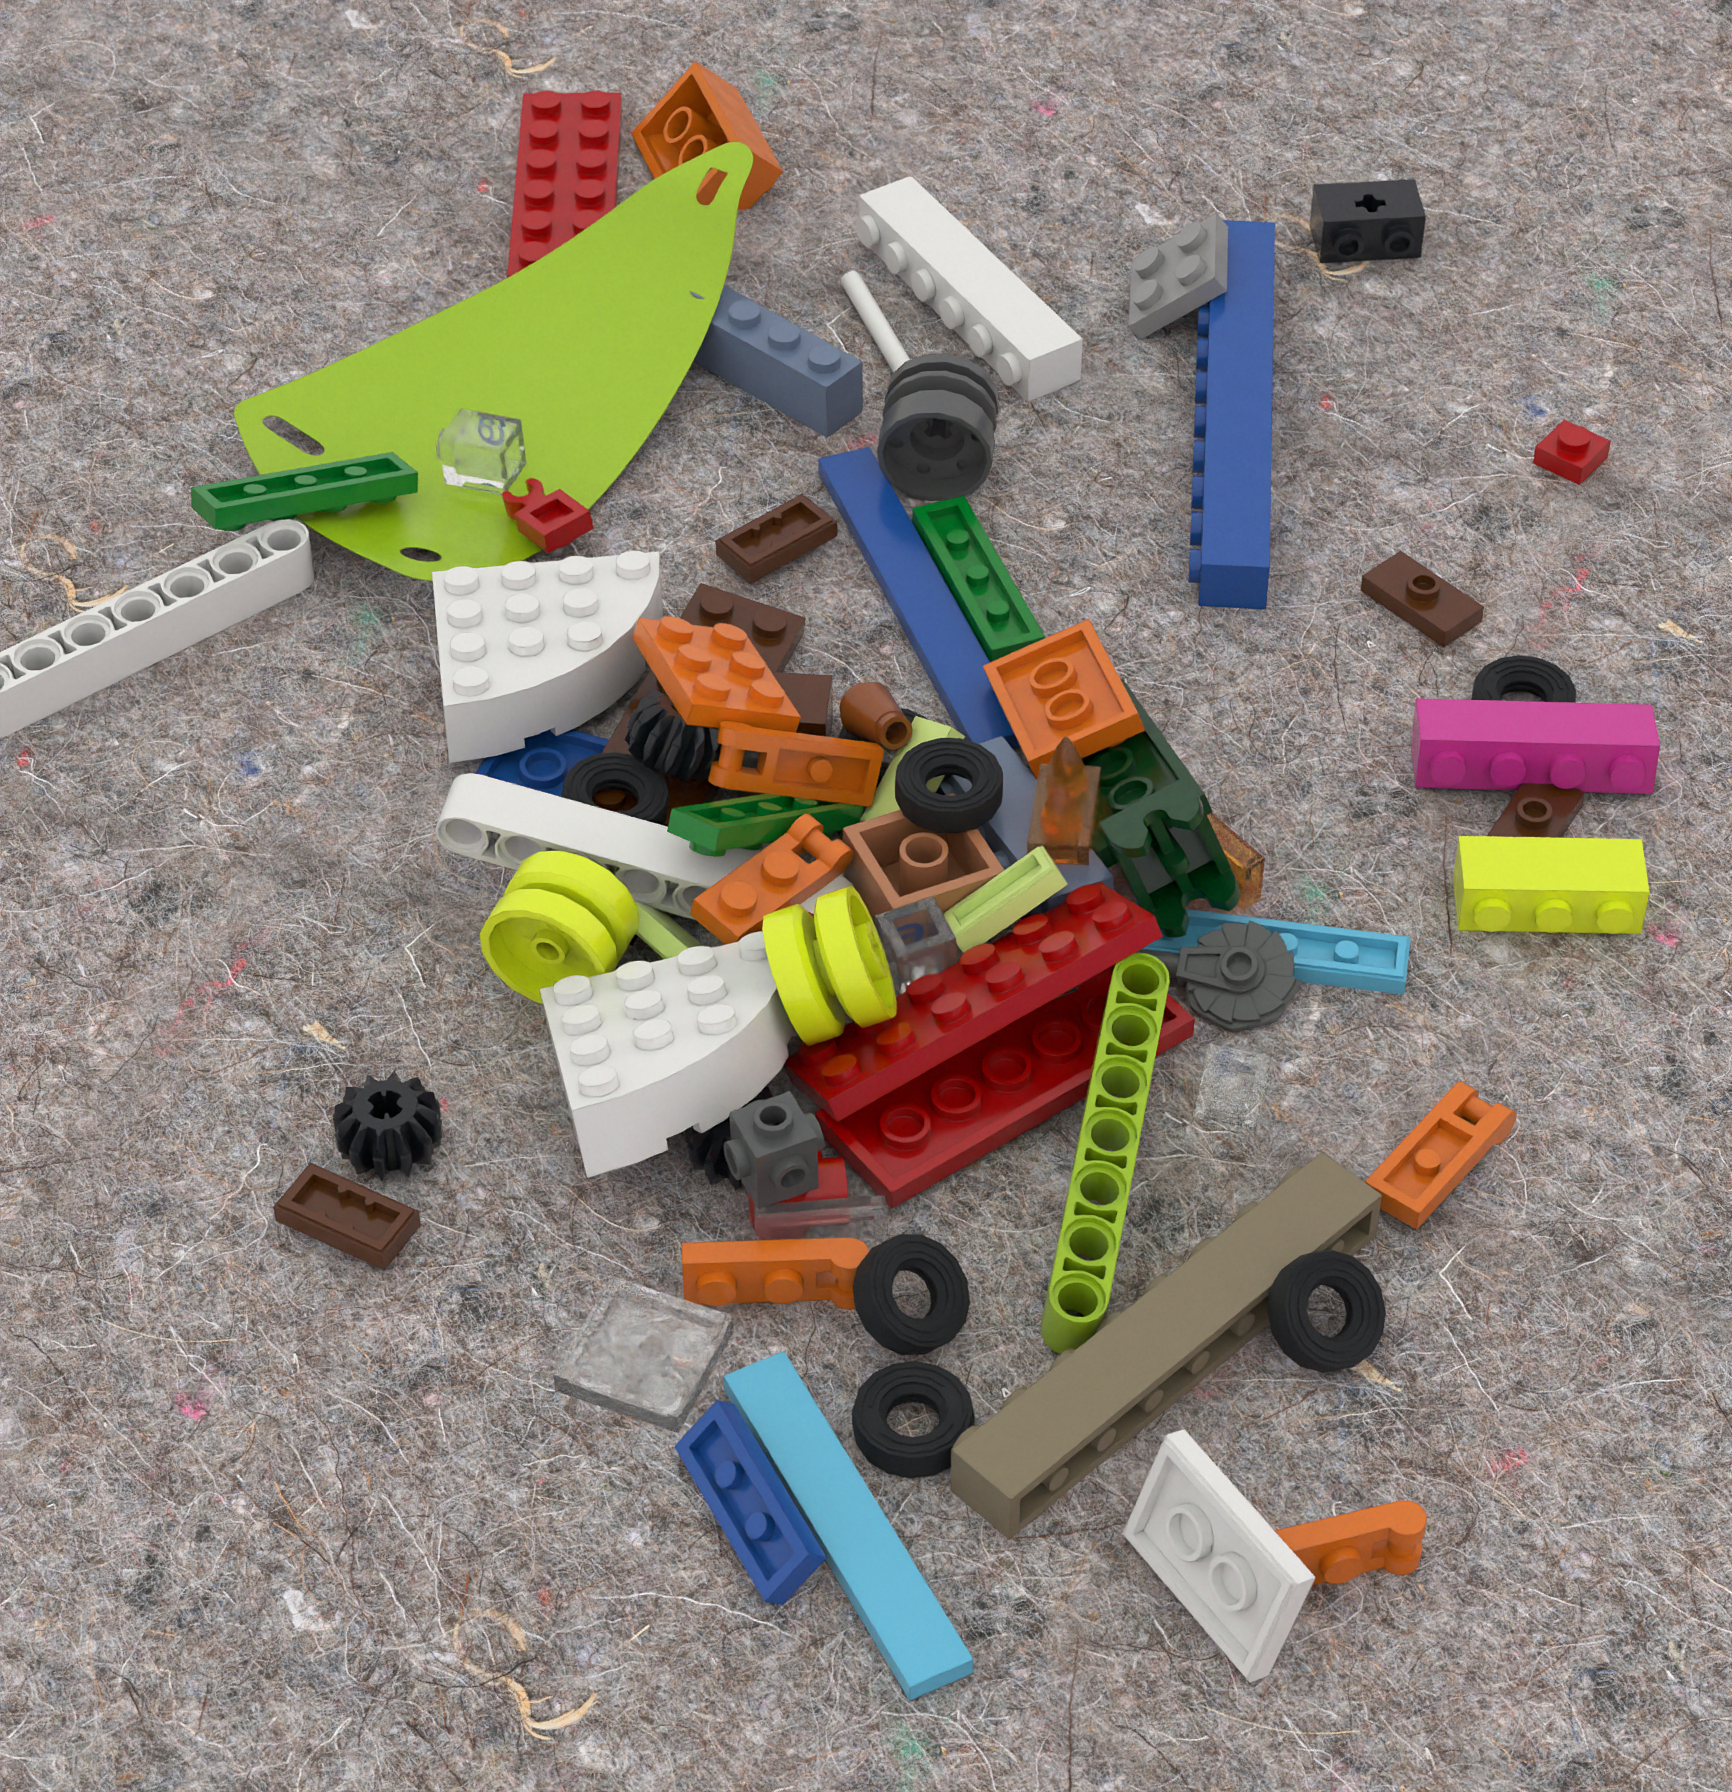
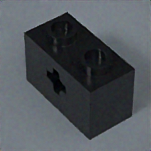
M1415 179L1313 185L1310 230L1319 263L1421 258L1426 215Z

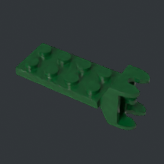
M1122 678L1121 681L1140 716L1145 731L1127 738L1117 746L1102 749L1071 763L1062 770L1053 771L1044 776L1092 850L1107 868L1115 864L1117 865L1137 905L1155 916L1162 935L1170 938L1182 937L1186 935L1190 921L1185 908L1191 901L1205 899L1212 908L1231 911L1240 899V886L1207 814L1213 811L1204 792Z

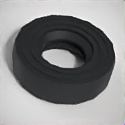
M1517 655L1499 658L1485 665L1474 680L1471 699L1503 701L1501 697L1504 694L1522 691L1537 695L1545 702L1576 703V689L1570 676L1557 665L1541 658Z
M938 738L922 742L907 751L897 765L895 777L896 802L902 814L918 827L936 833H961L977 829L991 820L1001 806L1003 797L1002 768L995 755L980 744L962 738ZM956 775L969 780L972 787L966 793L949 796L931 792L926 784L934 777Z
M618 752L594 754L577 762L566 774L561 797L598 807L592 800L595 793L607 789L623 790L634 795L637 798L638 804L630 810L618 811L617 813L664 825L669 806V792L665 778L657 769L645 767L642 759Z
M917 1234L897 1235L873 1247L856 1270L853 1283L855 1310L865 1330L884 1348L900 1355H924L951 1342L966 1323L970 1305L967 1278L958 1260L941 1243L929 1237ZM899 1271L913 1272L925 1282L930 1292L931 1304L924 1318H912L905 1315L899 1309L892 1291L894 1278Z
M1325 1250L1300 1255L1280 1270L1270 1288L1267 1313L1272 1335L1283 1353L1300 1367L1326 1373L1354 1367L1374 1352L1383 1335L1386 1309L1381 1288L1370 1269L1352 1255ZM1320 1285L1331 1287L1335 1290L1345 1305V1324L1334 1337L1324 1336L1315 1330L1308 1317V1299L1313 1290Z
M918 1361L894 1363L873 1373L859 1388L852 1409V1426L855 1442L868 1462L887 1474L906 1478L933 1476L950 1468L953 1445L965 1430L974 1426L975 1420L970 1394L958 1377L938 1365ZM918 1402L932 1407L939 1416V1423L932 1432L924 1436L909 1437L900 1435L892 1430L887 1423L888 1414L895 1406L902 1403Z

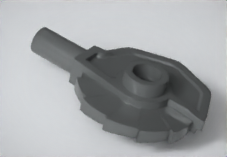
M1250 920L1248 925L1242 923L1220 924L1221 929L1211 931L1197 940V947H1181L1180 954L1144 949L1136 952L1150 954L1162 961L1169 971V977L1177 978L1178 985L1185 987L1192 1011L1229 1032H1240L1277 1022L1301 986V980H1296V977H1293L1295 969L1293 951L1288 953L1283 939L1276 930L1272 934L1263 926Z

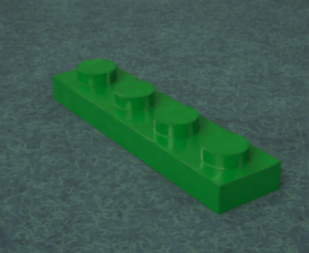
M394 452L191 487V508L215 530L237 531L243 529L248 523L265 520H293L298 514L314 511L340 512L345 510L347 505L363 502L390 503L397 496L418 492V472Z
M965 496L912 508V523L990 662L1045 638Z
M760 794L672 808L667 832L690 841L689 848L694 852L720 857L724 856L726 850L729 849L760 850L764 843L776 841L787 833L791 825L800 816L808 813L823 825L822 833L828 838L832 837L834 831L843 830L845 827L860 823L864 806Z

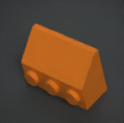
M697 61L687 69L631 132L654 179L725 143L741 142L747 145L753 154V165L740 196L738 211L751 208L764 193L773 187L775 181L783 173L780 164L738 89ZM710 168L696 194L697 201L701 205H709L714 200L721 183L728 173Z

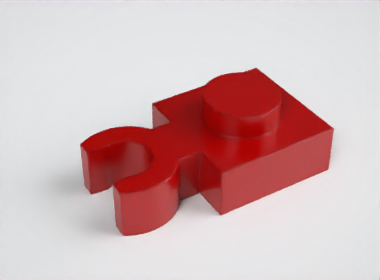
M529 478L525 480L528 494L525 496H514L509 491L502 493L506 513L511 519L516 520L518 531L548 554L558 548L569 545L574 539L594 529L591 514L587 508L561 489L546 496L542 483L537 479Z

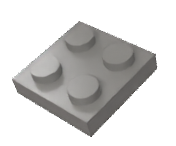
M1217 213L1200 223L1194 222L1187 225L1174 238L1158 247L1147 248L1131 262L1128 326L1140 340L1227 291L1228 226Z

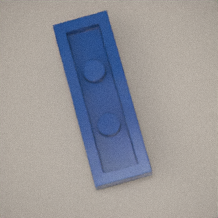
M716 1400L674 1447L764 1602L783 1605L827 1557L735 1404Z

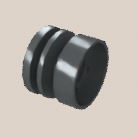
M948 353L924 354L908 360L891 375L885 393V405L882 413L883 422L880 427L877 454L880 469L893 486L912 497L927 501H943L971 494L986 481L993 462L994 432L997 427L999 410L997 386L987 371L967 358Z

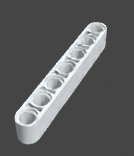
M290 519L270 522L1 651L0 738L9 736L310 587L314 581V567L309 531L306 526L299 521Z
M473 773L462 774L454 779L435 828L437 839L448 850L514 870L518 869L524 859L540 851L561 850L586 857L609 870L628 888L635 901L658 910L694 919L690 915L694 898L759 853L753 850L735 848L726 850L725 855L720 857L699 854L689 848L690 841L667 832V826ZM838 876L800 904V906L814 914L817 897L850 885L853 888L854 886L845 877Z

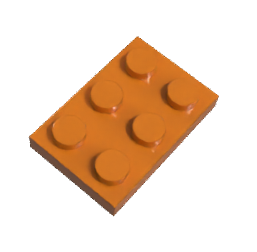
M665 616L661 620L638 618L632 639L687 725L719 728L722 721H735L757 728L796 733L801 719L800 714L742 629L725 623L715 624L714 627L691 625L689 622L673 616Z
M1089 619L983 665L989 683L1036 779L1050 772L1062 770L1071 763L1102 749L1117 746L1127 738L1145 731L1140 716Z

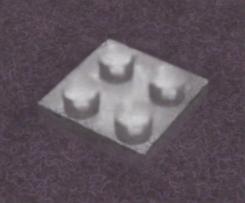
M611 1276L554 1373L555 1391L679 1433L734 1333L733 1316Z

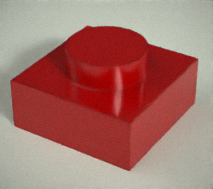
M1564 419L1535 446L1533 463L1580 485L1608 458L1611 441Z

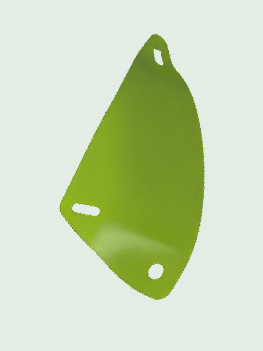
M729 142L705 152L652 180L584 231L505 280L344 359L287 384L239 402L234 409V418L245 448L260 475L394 452L418 472L417 493L397 496L390 503L363 502L347 505V508L340 512L314 511L298 514L297 518L311 529L346 549L414 579L433 581L432 572L448 571L459 566L471 568L503 566L515 561H524L535 555L542 549L518 531L516 520L511 519L506 513L502 493L509 491L514 496H525L528 494L525 480L534 478L542 483L546 496L561 489L589 510L612 485L641 448L664 414L691 367L719 303L733 250L739 200L753 165V154L750 148L741 142ZM710 168L728 173L721 183L714 200L709 205H701L697 201L696 194ZM690 291L704 297V299L693 297ZM269 416L283 419L320 443L324 448L323 454L310 455L303 452L269 430L263 424V419ZM482 424L493 426L496 432V442L502 441V432L499 427L504 425L507 434L506 445L499 448L487 444L481 435ZM486 428L485 436L489 440L493 438V434L490 429ZM405 548H421L436 552L442 558L432 562L419 561L402 555L400 551Z

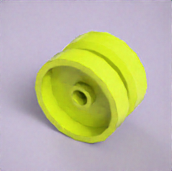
M540 851L521 862L509 882L503 897L498 900L480 932L481 951L492 971L512 990L536 1003L543 1004L540 989L554 986L563 978L576 975L592 977L615 970L618 965L617 962L622 958L639 928L638 907L628 888L606 868L586 857L565 851Z
M851 885L817 897L814 918L799 904L763 916L764 944L774 982L793 1027L801 1040L808 1046L840 1036L844 1031L846 1014L862 1028L896 1016L897 1001L894 984L881 940L866 905L859 893Z

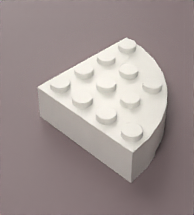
M627 551L620 555L591 558L571 556L563 560L536 563L515 561L503 566L481 568L459 566L448 571L432 572L449 763L492 757L525 748L524 738L538 735L549 729L555 736L577 728L611 707L637 683L646 670L645 658L632 639L638 618L661 620L663 617L659 551L646 553Z
M763 931L750 933L738 942L713 948L707 946L691 947L682 951L676 957L655 962H628L620 966L616 971L592 977L569 976L559 980L554 986L540 989L554 1054L587 1178L638 1163L667 1151L666 1139L692 1126L697 1132L703 1133L723 1122L730 1116L729 1112L740 1109L755 1098L778 1074L789 1056L787 1044L790 1038L798 1036L782 1004L765 950Z

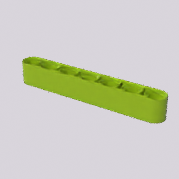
M1135 952L1116 963L1103 1010L1040 1324L1041 1335L1045 1344L1059 1354L1070 1348L1076 1350L1095 1335L1100 1324L1104 1321L1109 1304L1170 982L1169 971L1165 964L1157 957L1147 953ZM1112 1095H1118L1123 1098H1117ZM1099 1147H1107V1148L1112 1149V1150H1114V1151H1106V1150L1101 1149V1148H1099ZM1087 1200H1096L1104 1205H1095ZM1076 1255H1087L1092 1257L1094 1261L1083 1260ZM1064 1310H1075L1082 1313L1085 1317H1074L1067 1314Z

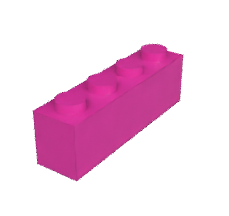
M1416 698L1411 739L1415 788L1518 790L1522 783L1554 784L1561 789L1575 788L1583 792L1653 794L1660 743L1653 707L1650 704Z

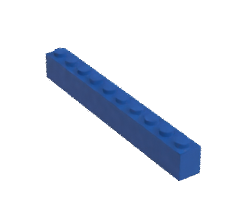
M1223 220L1228 226L1227 291L1205 303L1208 305H1202L1198 309L1197 336L1207 338L1198 337L1196 370L1206 371H1196L1195 403L1205 404V406L1195 405L1193 438H1204V441L1194 440L1192 473H1201L1203 476H1193L1191 509H1201V512H1191L1190 545L1200 546V549H1190L1188 583H1199L1198 606L1266 609L1270 571L1275 222Z

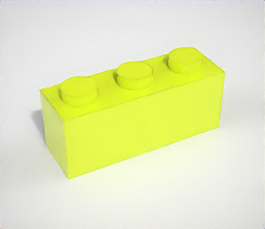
M1459 836L1453 872L1458 931L1642 933L1650 892L1642 839Z

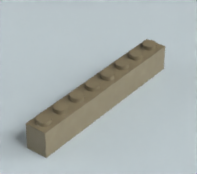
M1323 1151L1304 1167L1296 1166L1289 1170L1283 1176L1277 1188L1259 1203L1254 1201L1248 1203L1240 1210L1228 1228L1214 1239L1208 1237L1202 1240L1193 1249L1187 1261L1169 1275L1161 1274L1157 1276L1147 1286L1141 1298L1123 1312L1115 1311L1107 1316L1100 1324L1095 1335L1076 1350L1070 1348L1061 1353L1044 1376L1029 1388L1020 1387L1006 1399L998 1413L980 1427L974 1425L965 1430L956 1440L951 1450L950 1490L1010 1540L1270 1325L1267 1313L1269 1293L1281 1269L1300 1255L1319 1251L1333 1250L1353 1256L1374 1239L1377 1234L1382 1195Z

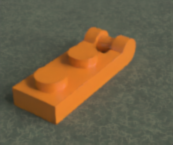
M735 721L720 722L717 742L722 744L719 760L713 761L711 764L708 778L711 784L732 790L872 807L884 750L878 743L757 728ZM745 750L760 752L757 768L742 766Z
M809 813L804 814L791 825L787 833L694 898L690 915L725 945L738 942L750 933L763 931L764 915L795 904H802L840 876L852 862L854 851L840 839L830 840L822 833L823 825ZM808 852L816 860L808 864L800 856Z
M1459 1081L1366 1179L1365 1183L1382 1195L1380 1209L1417 1230L1494 1144L1499 1145L1506 1139L1514 1126L1517 1113L1499 1102L1493 1106L1478 1098V1090Z
M849 1237L682 1243L684 1305L706 1304L710 1306H723L729 1303L759 1302L789 1304L795 1301L831 1300L841 1309L853 1310L855 1309L853 1283L856 1270L869 1250L863 1241Z
M1402 1500L1275 1530V1532L1316 1577L1312 1585L1325 1582L1340 1584L1352 1580L1361 1573L1382 1568L1395 1575H1408L1414 1572L1419 1567L1421 1560V1541L1426 1531L1427 1515L1424 1509L1417 1503Z

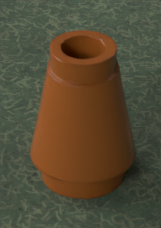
M876 682L859 683L849 688L843 695L840 702V717L842 725L848 733L864 740L878 743L890 750L900 749L909 742L912 736V725L884 685Z

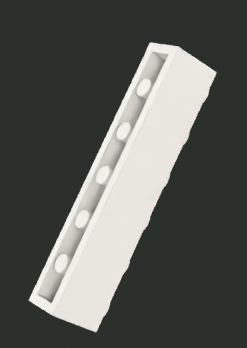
M912 176L859 195V218L856 220V232L861 243L867 248L870 247L885 262L891 273L897 274L913 289L916 297L922 302L925 301L941 317L943 323L949 329H953L969 344L973 353L977 357H982L999 374L1001 380L1006 385L1012 386L1027 402H1030L1081 381L1083 339Z

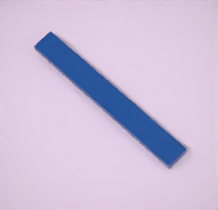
M865 447L819 458L818 473L958 732L965 736V740L977 744L1003 736L1012 749L1020 748L983 669V665L990 663L890 482L881 471L871 448Z

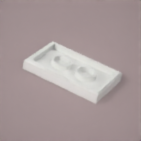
M1184 1429L1167 1434L1123 1531V1535L1251 1683L1269 1676L1316 1577Z

